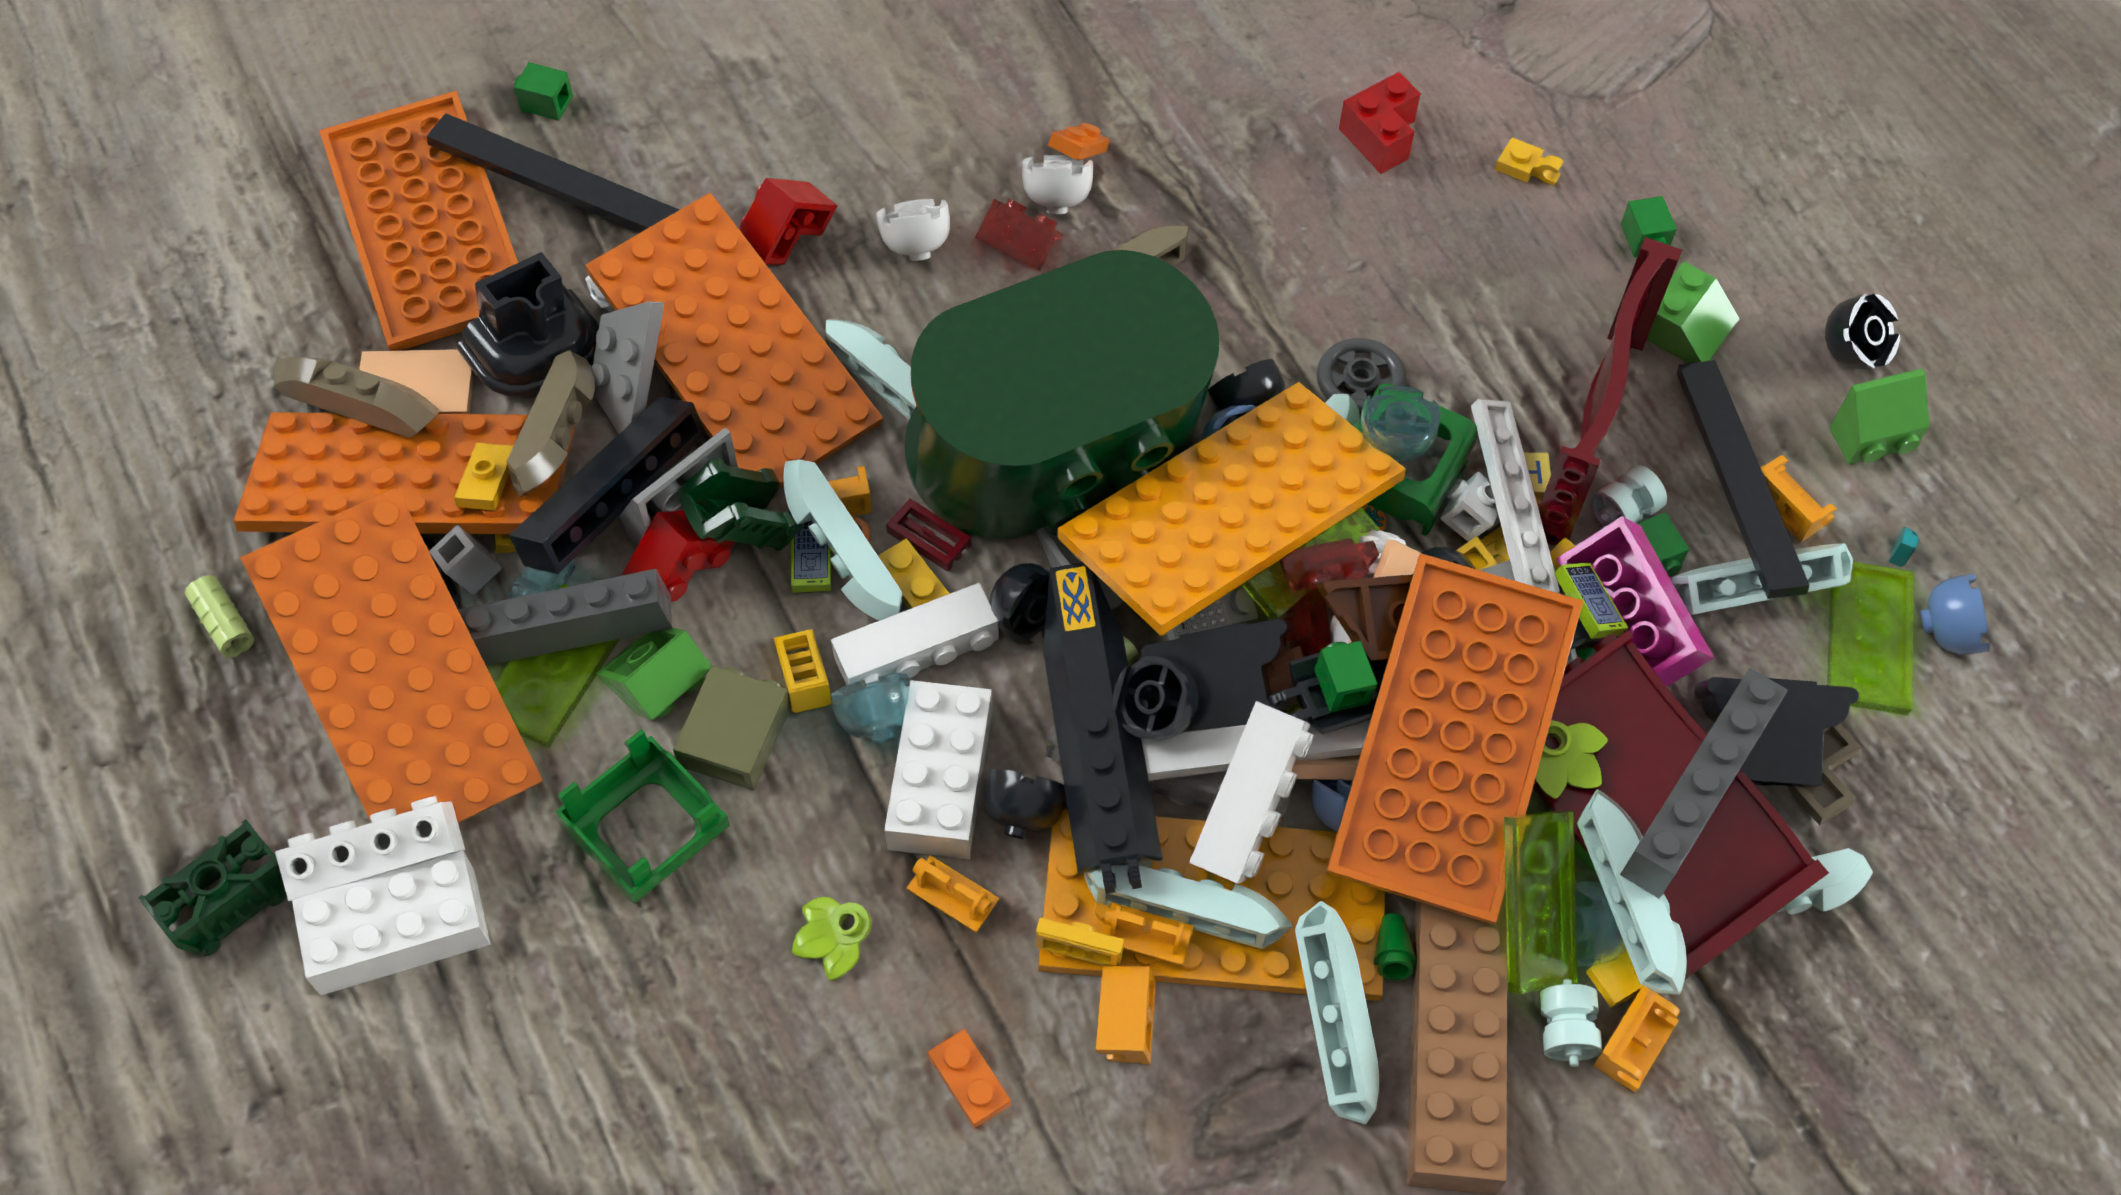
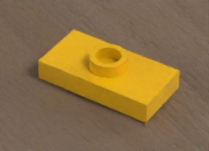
M476 443L454 496L456 507L496 510L510 474L507 459L513 446Z
M1039 918L1036 928V947L1038 949L1104 966H1120L1124 939L1098 933L1095 928L1084 923L1074 922L1071 925Z

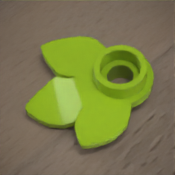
M1551 720L1547 737H1555L1559 742V747L1550 749L1544 745L1535 778L1541 790L1549 797L1557 799L1564 791L1566 784L1580 789L1600 787L1602 784L1601 769L1593 754L1598 752L1608 742L1606 736L1595 726L1587 723L1566 726L1559 721Z
M818 897L802 907L803 914L809 923L803 926L796 934L792 953L805 959L822 958L825 974L828 980L833 981L849 972L858 962L860 942L868 936L872 921L866 908L858 903L848 902L841 905L831 897ZM854 916L855 923L853 927L849 930H844L843 923L845 919Z

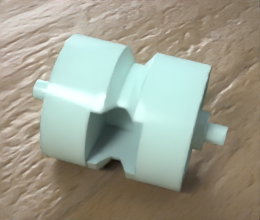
M1642 465L1634 466L1619 476L1616 482H1611L1594 493L1591 498L1593 512L1603 527H1606L1621 516L1635 523L1641 522L1642 519L1649 518L1665 507L1667 503V494L1662 482L1653 471Z
M1568 979L1563 980L1562 985L1551 986L1540 992L1541 1015L1547 1018V1023H1550L1545 1026V1031L1543 1032L1544 1055L1554 1060L1570 1061V1066L1572 1067L1579 1066V1061L1588 1060L1599 1056L1602 1053L1601 1031L1592 1022L1597 1019L1599 1012L1597 990L1587 985L1572 984V980Z

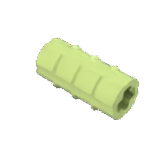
M202 576L186 587L184 593L192 605L191 608L195 610L196 615L201 620L200 622L210 634L209 637L213 639L214 644H216L224 657L238 656L253 645L255 640L216 576Z

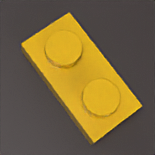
M907 538L878 555L901 589L902 601L908 609L950 594Z

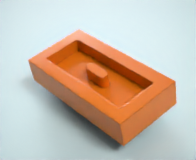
M1082 123L1075 127H1067V129L1052 132L1047 146L1075 160H1081L1105 153L1111 139L1101 135V130L1098 127Z
M965 1029L927 1051L928 1058L974 1129L1011 1106V1099Z

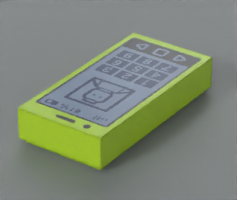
M812 521L802 523V530L791 540L792 593L832 591V563L830 561L832 551L827 543L820 546L808 527L813 524Z
M1591 563L1561 565L1554 572L1566 596L1583 600L1579 619L1591 639L1605 638L1612 633L1615 636H1620L1628 629Z

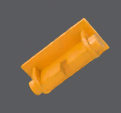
M931 855L927 860L920 858L913 868V873L916 875L906 887L911 893L976 933L1000 900L993 893Z
M1111 902L1104 918L1105 925L1102 934L1124 939V950L1183 966L1194 925Z

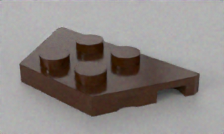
M1413 574L1323 581L1318 584L1319 592L1352 643L1361 641L1369 663L1388 661Z

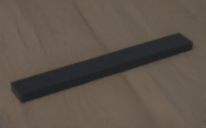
M447 113L442 116L427 135L428 145L640 233L680 210Z
M1716 361L1679 364L1677 376L1767 599L1807 594L1810 586Z

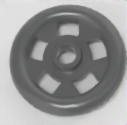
M1352 338L1334 344L1322 355L1317 367V382L1327 400L1333 394H1343L1338 388L1344 384L1349 390L1354 392L1350 397L1356 403L1359 414H1362L1370 401L1366 393L1373 391L1381 384H1391L1404 390L1406 373L1398 355L1386 345L1371 339ZM1355 353H1366L1371 355V360L1365 357L1354 359ZM1336 361L1346 365L1343 374L1332 371ZM1388 367L1391 378L1381 379L1378 368ZM1357 376H1362L1365 379L1357 378Z

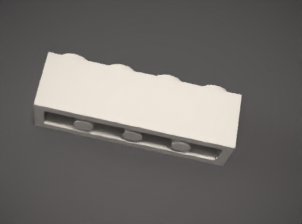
M980 583L835 637L831 639L836 664L851 697L860 693H873L880 689L882 685L896 679H909L918 674L920 670L932 665L948 664L958 655L968 651H981L988 648L994 641L999 640L998 620L992 612L991 605Z

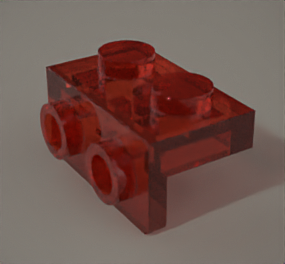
M1009 198L1005 204L994 199L975 238L1040 271L1055 239L1061 241L1064 236L1055 229L1058 223L1039 213L1036 219L1026 215L1027 208Z
M1348 538L1296 549L1280 559L1279 562L1291 592L1308 588L1316 589L1318 584L1323 581L1362 578L1368 574L1369 568L1379 556V552L1374 540L1354 545L1353 540Z
M1304 566L1288 567L1286 581L1279 583L1280 606H1286L1287 617L1283 619H1287L1292 623V631L1286 635V641H1290V649L1300 646L1306 657L1319 653L1321 649L1331 644L1326 601L1319 592L1318 585L1306 586Z

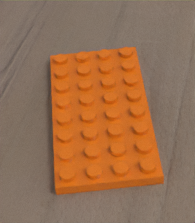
M457 90L319 130L390 351H402L463 332L465 327L479 316L475 283L518 263L485 168L428 145L427 135L445 113L468 122Z
M711 192L585 265L586 273L615 311L648 301L664 303L654 364L682 401L694 403L703 428L710 438L724 428L731 432L738 468L759 471L762 468L773 469L780 482L778 487L781 488L784 486L785 461L805 460L815 462L817 465L882 424V415Z
M271 412L233 522L237 532H298L397 487L419 533L448 534L456 525H459L469 534H511L563 486L575 424L570 433V443L566 450L568 454L560 467L539 487L522 497L514 490L509 474L494 511L456 507L454 496L476 443L514 446L528 415L438 413L422 430L412 438H408L337 413Z
M397 487L240 557L369 819L370 815L393 808L396 809L397 815L412 811V802L436 796L438 803L452 801L457 822L460 823L543 782Z
M1422 553L1419 554L1326 873L1491 925L1497 922L1583 600Z

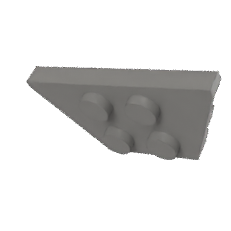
M648 301L601 315L599 330L596 334L597 343L593 366L591 367L595 377L594 396L618 434L646 410L664 309L663 302Z

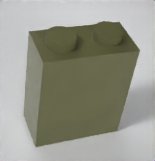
M711 666L673 748L676 760L685 769L754 791L791 709L788 690L780 683L771 679L760 681L747 677L742 671L732 667L721 669Z

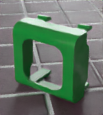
M1381 384L1377 387L1355 425V428L1368 437L1380 414L1388 408L1397 419L1444 440H1451L1431 477L1423 481H1413L1405 477L1403 481L1367 503V505L1397 519H1412L1423 524L1421 534L1426 536L1433 528L1438 518L1436 515L1455 480L1462 475L1469 462L1467 458L1475 446L1478 437L1477 426L1470 419L1397 386Z
M642 729L624 742L629 753L582 791H580L578 784L574 781L560 792L557 797L561 800L563 806L555 811L561 824L570 836L633 904L642 899L730 826L727 815L714 803L707 791L652 736L647 738ZM649 784L659 785L693 818L696 823V832L688 843L653 871H651V865L645 857L628 869L599 837V823L608 813L641 787Z

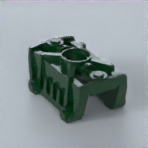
M713 458L686 481L677 492L684 513L700 539L710 537L714 538L717 543L729 540L749 543L758 549H764L768 546L774 547L776 551H781L803 528L802 524L797 525L790 511L780 513L766 509L779 489L778 486L780 484L773 469L762 468L759 471L727 466L723 459Z
M246 819L242 821L243 825L228 836L224 837L222 835L217 838L219 840L217 844L170 878L165 876L161 879L162 884L145 896L141 895L138 897L178 949L197 955L201 953L205 957L212 955L220 948V941L268 905L272 907L279 905L287 898L276 856ZM265 855L271 858V860L252 874H238L242 871L239 865L247 860L256 861ZM219 878H221L219 884L215 888L211 890H204L211 884H213L215 881H217ZM187 904L190 908L195 906L192 918L172 932L169 926L178 919L179 910Z

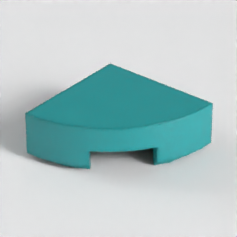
M1902 527L1898 533L1889 563L1900 567L1907 563L1917 548L1919 541L1917 532L1908 527Z

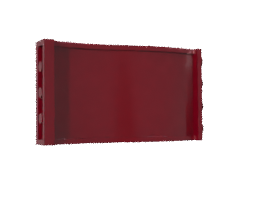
M1646 237L1643 241L1607 339L1612 340L1589 389L1583 410L1580 442L1575 448L1561 447L1539 506L1540 517L1549 545H1557L1565 537L1568 540L1570 539L1601 462V459L1596 458L1595 455L1601 441L1609 430L1622 399L1627 380L1630 349L1643 350L1682 249Z
M1629 630L1618 638L1613 633L1608 635L1594 646L1593 649L1596 653L1585 661L1578 657L1566 665L1551 719L1559 721L1566 726L1587 723L1595 726L1606 736L1608 742L1603 748L1593 754L1601 769V786L1595 789H1580L1566 784L1562 794L1557 799H1553L1541 790L1536 780L1533 785L1535 792L1587 853L1588 850L1577 822L1597 789L1618 803L1635 822L1642 836H1644L1707 736V733L1677 701L1633 643L1632 638L1634 636ZM1548 736L1546 737L1545 745L1550 749H1556L1559 747V742L1555 737ZM1741 769L1663 893L1669 903L1671 920L1680 925L1683 934L1687 960L1685 979L1829 874L1818 859L1816 861L1812 859L1791 828Z

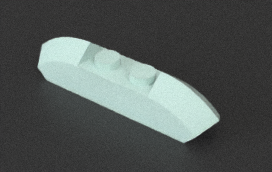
M827 319L825 330L827 345L840 362L905 417L910 419L916 407L911 387V366L899 357L892 346L889 344L883 345L884 337L870 328L849 321Z
M805 460L785 461L783 476L784 492L789 510L797 525L812 521L813 524L808 527L820 546L827 543L835 555L830 558L834 568L842 579L846 576H849L851 579L841 588L845 596L862 612L879 621L900 613L902 604L901 589L816 463Z
M1845 543L1795 549L1810 585L1808 592L1841 586L1850 582L1853 558ZM1751 558L1690 570L1674 576L1671 580L1690 615L1770 600L1765 595Z
M1597 789L1584 808L1577 825L1639 982L1656 993L1680 995L1687 965L1686 947L1680 925L1671 920L1669 903L1664 894L1658 899L1620 875L1643 836L1626 811L1612 798Z
M1849 848L1814 856L1812 859L1815 861L1818 859L1829 874L1777 912L1787 910L1788 914H1797L1809 909L1812 905L1823 912L1834 909L1857 895L1866 885L1873 871L1863 855Z
M1141 858V861H1138L1142 888L1132 889V886L1129 884L1128 863L1111 866L1117 885L1115 893H1105L1101 868H1098V865L1084 873L1089 890L1097 903L1110 906L1111 902L1194 925L1193 930L1259 949H1264L1277 942L1293 927L1278 907L1264 896L1249 888L1235 884L1233 890L1230 891L1216 881L1201 880L1198 882L1184 878L1181 873L1173 869H1151L1152 860Z
M1320 901L1299 917L1295 934L1329 1106L1339 1117L1366 1125L1377 1106L1379 1067L1358 959L1353 942L1342 919L1335 909Z

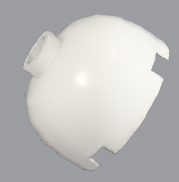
M1044 155V162L1035 164L1034 157L1024 159L1022 162V179L1027 196L1037 205L1045 206L1047 213H1067L1068 207L1080 204L1088 196L1093 180V161L1089 160L1083 165V159L1075 160L1067 155Z
M934 199L906 201L894 204L895 212L886 214L885 208L876 213L878 228L885 244L897 254L909 255L911 261L930 258V251L938 249L947 239L950 231V215L948 203L945 200H941L940 206H935Z

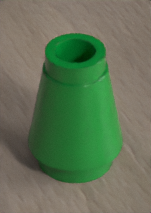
M1387 914L1382 917L1374 965H1378L1380 976L1387 980L1398 981L1406 979L1412 975L1417 961L1406 925V919L1399 914Z

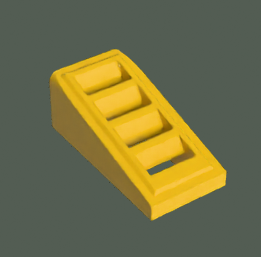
M813 629L774 637L792 711L799 713L830 705L832 700L829 682ZM809 647V650L802 651L789 655L786 654V652H791L794 650Z

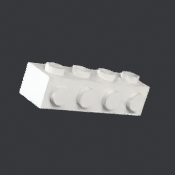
M433 796L412 802V811L397 815L395 808L370 815L372 823L356 827L354 820L329 827L330 835L315 839L314 833H308L288 839V848L275 851L288 901L457 851H464L465 847L452 801L438 803L437 797Z

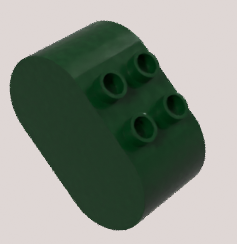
M1112 250L1089 256L950 308L936 316L928 323L917 339L911 359V387L916 407L907 424L904 450L907 470L920 498L942 520L957 529L973 535L997 539L1018 538L1048 526L1051 533L1058 536V528L1189 449L1219 355L1217 322L1207 300L1193 282L1167 262L1136 251Z

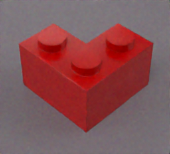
M1400 72L1343 101L1339 130L1380 174L1409 159L1415 132L1409 125L1415 122L1421 93Z
M765 178L756 191V197L748 213L741 219L739 230L765 264L785 265L800 235L822 236L838 205L810 182Z
M684 510L657 512L622 575L657 569L671 595V602L678 601L687 591V584L695 570L720 568L731 555L730 550L736 541L724 540L721 543H717L714 538L710 537L700 539L688 521Z

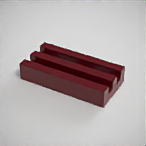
M911 498L886 524L888 534L899 541L907 538L919 554L947 572L953 567V562L955 560L958 561L962 557L963 550H968L972 545L970 536L948 524ZM909 514L913 515L956 544L953 547L936 536L933 531L925 526L922 527L907 516Z

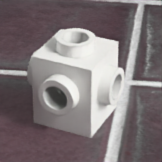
M1479 471L1467 481L1463 479L1458 480L1447 495L1450 501L1440 518L1468 542L1486 530L1493 529L1500 519L1490 480Z

